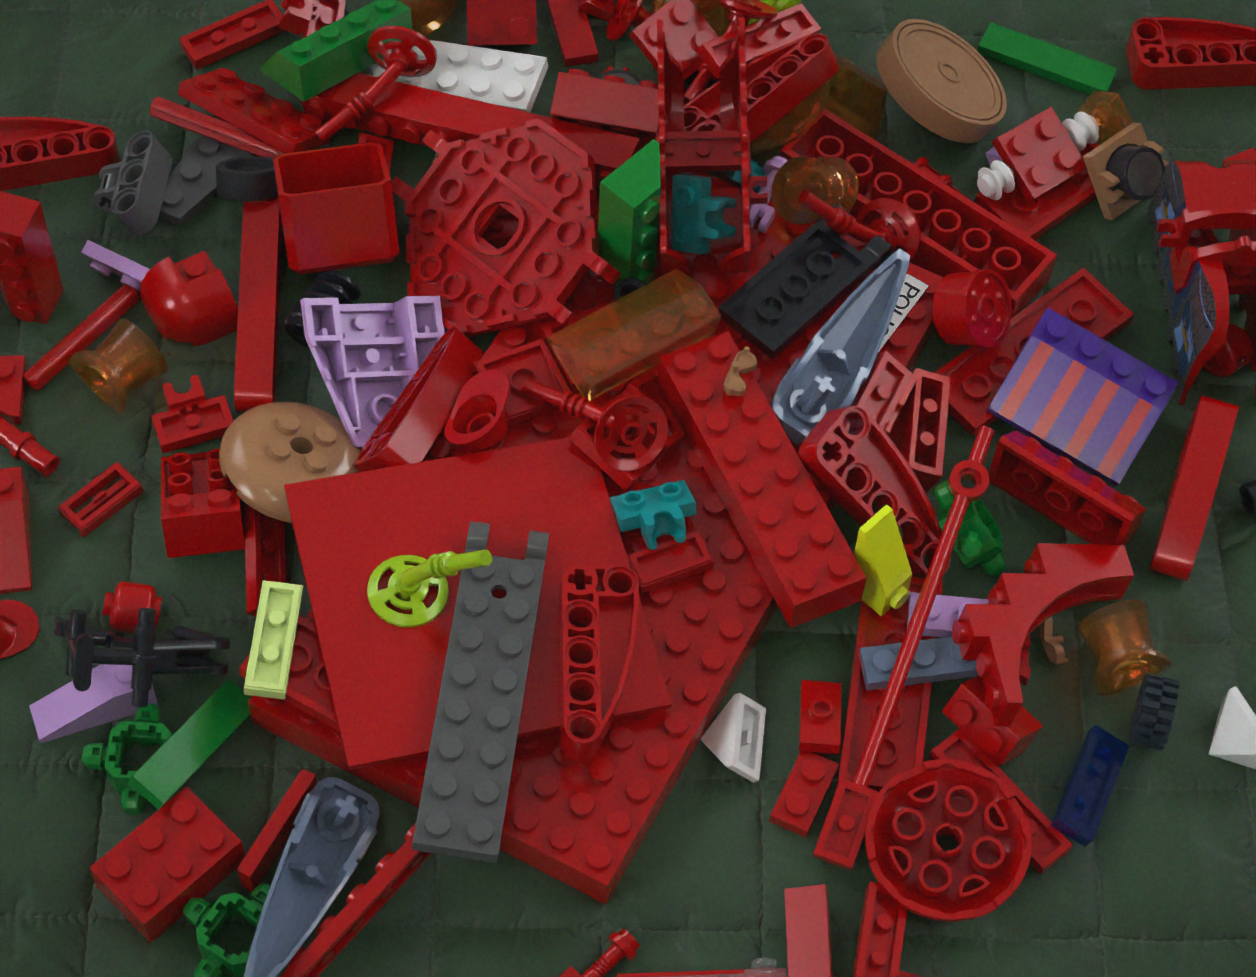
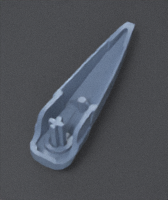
M899 248L888 257L844 301L814 336L802 357L796 359L782 378L770 406L789 440L801 445L827 412L832 409L851 406L859 387L868 378L890 324L909 266L910 255Z
M327 777L319 781L314 789L307 793L293 823L296 826L291 831L266 897L253 938L244 977H276L315 929L359 864L356 861L362 859L378 832L376 826L380 814L379 806L372 795L335 777Z

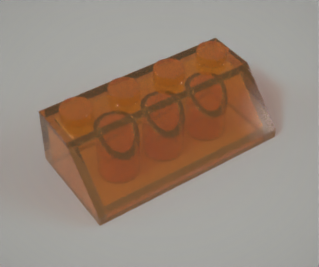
M676 268L547 337V341L582 397L586 396L590 401L659 364V356L695 344L714 334L720 322L721 314L702 285Z

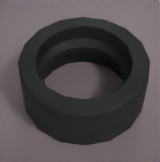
M237 157L221 161L215 166L218 196L233 201H261L278 197L273 158Z

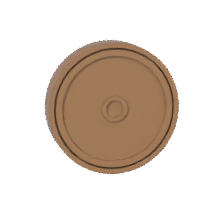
M908 19L899 23L879 46L876 62L885 87L905 112L931 132L951 141L975 143L985 138L1004 117L1007 109V99L1004 88L995 71L974 47L949 29L927 20Z

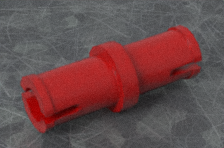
M0 415V444L10 450V456L17 461L24 460L44 477L54 473L59 466L60 457L37 443L36 437L29 431L22 432Z

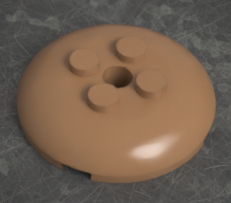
M274 402L259 405L245 411L229 425L220 445L219 463L224 478L229 477L230 481L237 488L236 495L242 501L266 516L292 523L284 485L361 472L353 463L362 448L354 447L341 419L335 415L304 403Z

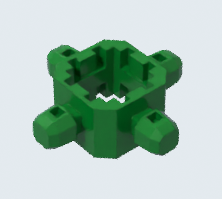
M948 480L935 487V498L940 505L938 524L941 530L944 528L954 500V496L948 487ZM980 498L977 501L969 502L953 549L968 568L980 563L987 574L996 576L1006 569V560L1001 552L1003 550L1002 532L998 523Z
M148 704L147 707H138L134 722L122 721L111 729L108 747L105 746V743L85 745L83 747L82 763L90 769L103 770L105 768L110 785L118 794H122L121 804L124 812L128 815H141L146 809L148 800L128 784L130 778L137 771H128V774H123L121 769L122 754H126V748H133L134 742H138L140 747L154 748V744H159V747H161L172 736V733L163 723H160V713L157 705Z
M263 883L257 886L249 895L250 901L237 892L221 895L213 907L211 903L201 898L193 897L188 901L183 909V913L187 921L196 927L197 941L203 958L196 967L193 977H224L223 972L231 977H244L252 943L247 953L243 951L238 956L234 953L232 955L227 954L223 948L216 944L213 945L211 939L213 936L216 937L224 927V921H231L233 917L238 919L243 917L248 923L257 928L270 885ZM285 966L278 975L283 974L287 966Z

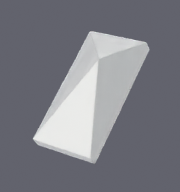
M1235 686L1229 689L1220 706L1208 755L1256 769V715Z
M742 693L734 694L701 738V741L727 768L751 782L759 781L766 708Z

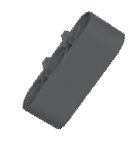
M140 131L136 133L126 145L122 162L106 165L100 169L99 179L101 183L99 190L93 195V204L104 212L114 213L133 234L143 235L149 232L156 225L173 157L151 132Z

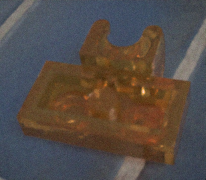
M1094 91L1086 99L1087 102L1077 110V112H1085L1096 119L1099 125L1097 144L1104 143L1133 123L1118 93Z

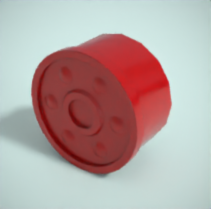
M980 269L975 272H955L946 275L939 282L933 296L932 316L940 337L952 346L989 348L1001 343L1011 323L1012 302L1008 286L998 272L992 269Z

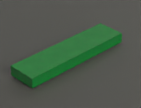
M992 22L989 23L977 49L983 56L1104 100L1118 70L1114 66Z
M228 679L130 778L128 784L160 810L250 716L248 701L251 697L244 695V691Z

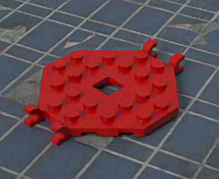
M540 118L525 121L526 125L513 129L503 127L481 133L480 138L466 142L460 139L448 143L430 129L422 142L436 151L439 156L415 189L397 176L391 182L392 192L405 201V215L409 217L410 234L406 235V260L410 264L411 282L407 283V296H440L443 326L448 330L455 326L465 336L471 337L554 317L577 334L585 321L563 304L589 269L612 285L621 275L619 270L599 256L594 158ZM502 207H504L519 219L518 230L507 245L497 249L481 236Z

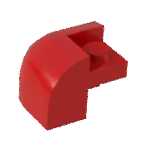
M205 250L177 263H173L169 256L158 262L146 273L140 288L142 303L157 330L166 340L171 338L178 342L193 343L194 347L208 344L237 331L238 309L234 297L220 268H215Z

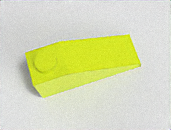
M886 504L859 528L854 556L867 577L862 600L881 617L891 607L896 610L906 602L911 594L909 586L912 578L911 567L893 509Z

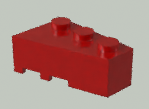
M915 368L884 431L904 456L925 493H927L939 481L943 473L951 378Z

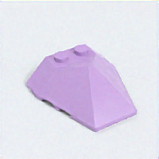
M406 296L394 303L339 304L338 298H303L300 300L305 339L346 433L355 448H363L435 344L444 335L440 296Z

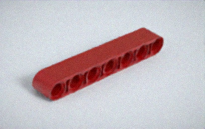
M278 197L261 201H243L234 381L236 412H245L259 405L274 403L276 399L282 220Z

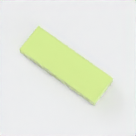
M263 580L244 684V695L285 700L303 597V585Z

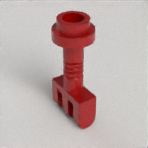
M622 928L618 933L614 931L608 936L611 946L601 955V958H598V961H595V964H592V967H589L580 975L570 966L560 977H604L623 957L631 962L637 956L635 951L640 945L625 929Z

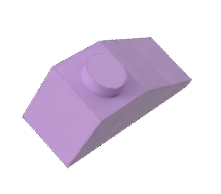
M98 665L92 669L91 685L88 690L83 692L76 690L72 680L29 705L40 744L136 714L138 707L131 705L133 691L131 689L132 665ZM152 685L151 690H149L148 704H155L159 707Z

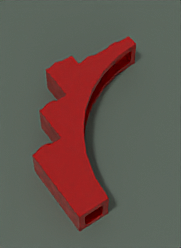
M1037 543L1030 559H1027L1025 562L1024 574H1001L995 589L990 591L989 604H965L959 619L955 620L953 624V641L959 645L962 660H976V671L978 676L983 678L986 690L985 704L987 709L992 712L995 726H1011L1023 704L1019 680L1020 654L1028 635L1046 619L1068 608L1093 601L1122 599L1134 577L1125 545Z

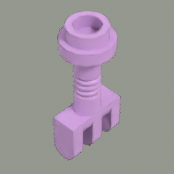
M774 156L772 159L767 160L763 167V171L767 176V187L761 186L757 194L768 193V203L778 184L787 183L792 175V165L787 159ZM768 203L751 204L749 207L750 227L752 228L758 217H761L758 231L766 233L775 217V208L768 206Z

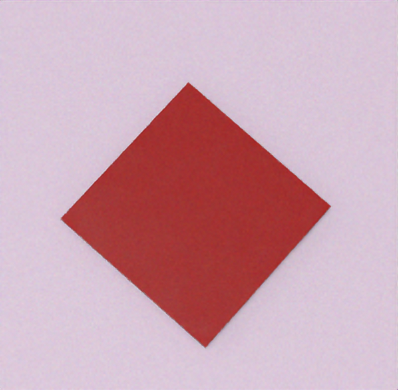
M569 437L284 485L348 770L429 754L461 571L455 576L446 577L449 589L448 600L441 614L425 625L412 628L389 624L373 611L367 596L368 581L378 565L395 556L415 555L428 560L432 554L442 552L465 553L470 521L490 524L486 550L492 556L524 561L529 531L550 533L517 738L560 730L559 593L563 572L567 567L580 563L614 564L630 567L601 468L574 444ZM404 563L405 565L417 566V564ZM388 569L381 576L378 583V591L388 588V581L394 573L392 570ZM429 586L428 594L422 601L427 608L436 600L438 586ZM620 588L612 589L617 593H625V591ZM496 589L491 592L492 596L497 599L506 596L503 590ZM640 597L636 637L622 697L613 719L669 709L672 706ZM390 602L385 604L396 612L412 614V610L400 609ZM580 622L571 623L575 627H587L585 624ZM581 658L572 659L577 664L588 663ZM580 694L572 696L577 701L589 700Z

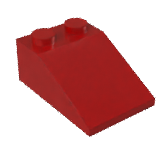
M21 467L0 469V594L32 591L29 489Z

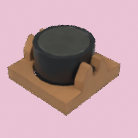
M1133 122L1083 156L1104 219L1113 220L1139 201L1153 198L1165 172V167L1168 165V161L1162 159L1160 155L1164 152V149L1154 141L1147 140L1142 123Z

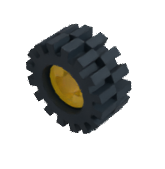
M1149 673L1145 674L1136 699V707L1133 711L1129 743L1160 751L1164 750L1165 744L1168 741V734L1172 728L1171 724L1172 720H1174L1175 708L1177 707L1179 681Z

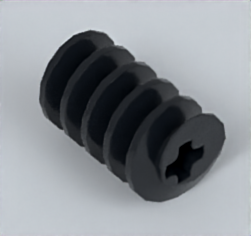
M333 270L323 271L319 273L316 281L312 282L308 291L302 295L300 300L303 298H338L339 304H353L352 300H358L361 296V291L347 276ZM298 302L293 307L292 312L288 313L285 317L284 327L296 342L310 349L304 335L301 302Z

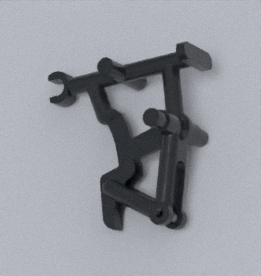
M151 608L139 609L138 625L135 627V639L118 637L113 631L86 628L87 611L79 609L70 611V621L64 620L61 616L55 617L54 634L66 638L68 644L66 675L73 676V684L76 690L83 692L89 689L91 685L92 664L132 665L131 689L133 691L131 705L134 707L148 706L152 674H227L228 664L192 652L229 649L230 639L214 637L209 632L196 631L185 626H177L173 630L165 631L161 640H155L156 627L154 623L156 610ZM94 645L105 646V648H94ZM115 646V647L133 648V649H112V648ZM175 658L188 663H175Z

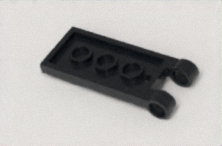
M834 204L832 206L833 208L840 207L841 209H843V211H846L847 213H849V215H852L839 204ZM820 218L718 306L717 316L768 357L774 359L872 270H876L894 252V246L880 235H877L859 252L842 239L838 232L828 227L826 220ZM832 254H838L840 257L834 258Z

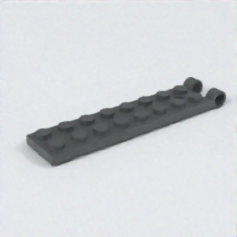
M470 521L465 553L487 549L490 530L489 523ZM529 531L525 561L492 556V562L489 566L461 570L412 850L497 863L550 533ZM496 589L503 590L506 596L497 599L492 596L491 592Z

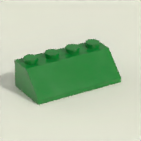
M375 0L276 52L260 66L261 72L305 102L376 64L367 49L370 35L376 29L384 26H401L413 30L411 8L399 0ZM386 39V40H383V41H381V42H382L383 44H385L386 42H389V41H402V40H401V39ZM376 52L378 57L383 60V55Z
M654 139L600 182L599 256L621 272V275L613 284L614 287L620 280L630 277L641 280L648 287L655 278L661 183L659 143Z

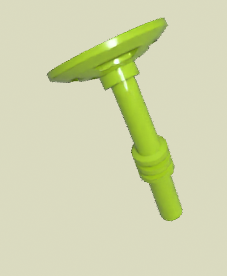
M484 549L456 554L453 551L432 554L428 560L415 555L392 557L382 562L372 572L367 587L368 601L373 611L389 624L405 628L425 625L437 618L446 606L449 592L446 577L455 576L461 570L489 566L492 562V555L488 550ZM404 563L417 564V566L405 565ZM388 569L392 570L394 573L388 581V588L378 591V583L381 576ZM429 586H438L437 598L427 608L422 601L428 594ZM390 602L400 609L412 610V614L396 612L385 604Z

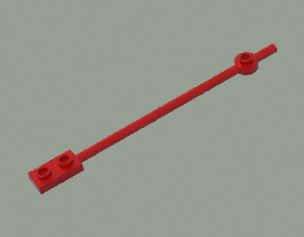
M980 426L968 460L956 464L950 473L948 487L954 496V500L853 781L840 778L812 857L849 871L853 868L862 843L870 808L879 793L868 788L965 513L969 502L980 499L985 494L989 485V474L983 463L992 441L994 430L987 426ZM961 480H971L974 487L965 488L961 484Z

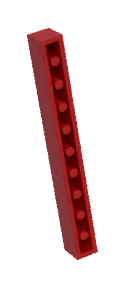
M357 73L305 102L301 100L305 114L317 116L322 121L327 122L346 107L345 103L347 101L353 102V96L359 97L358 92H365L378 77ZM397 81L373 103L374 108L372 110L367 108L368 113L365 115L361 113L359 120L354 118L344 126L350 129L355 128L371 132L379 136L405 140L412 144L417 143L428 146L422 140L430 129L448 143L460 139L466 142L480 138L481 133L503 127L508 129L526 125L525 121L540 118L594 158L596 187L599 188L600 182L641 150L640 138Z

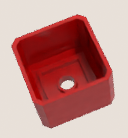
M369 142L286 153L273 158L289 268L301 275L389 263L400 253L391 178L381 144Z

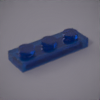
M1097 725L1088 731L1050 826L1084 847L1094 840L1130 745Z

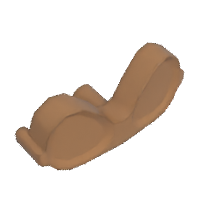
M745 347L744 350L738 352L732 362L723 384V389L728 396L745 395L746 385L739 375L754 371L758 363L756 356L750 352L749 347Z
M1050 617L1038 626L1042 645L1052 663L1055 665L1067 663L1068 659L1064 658V648L1060 644L1064 643V638L1062 635L1052 636L1053 618Z

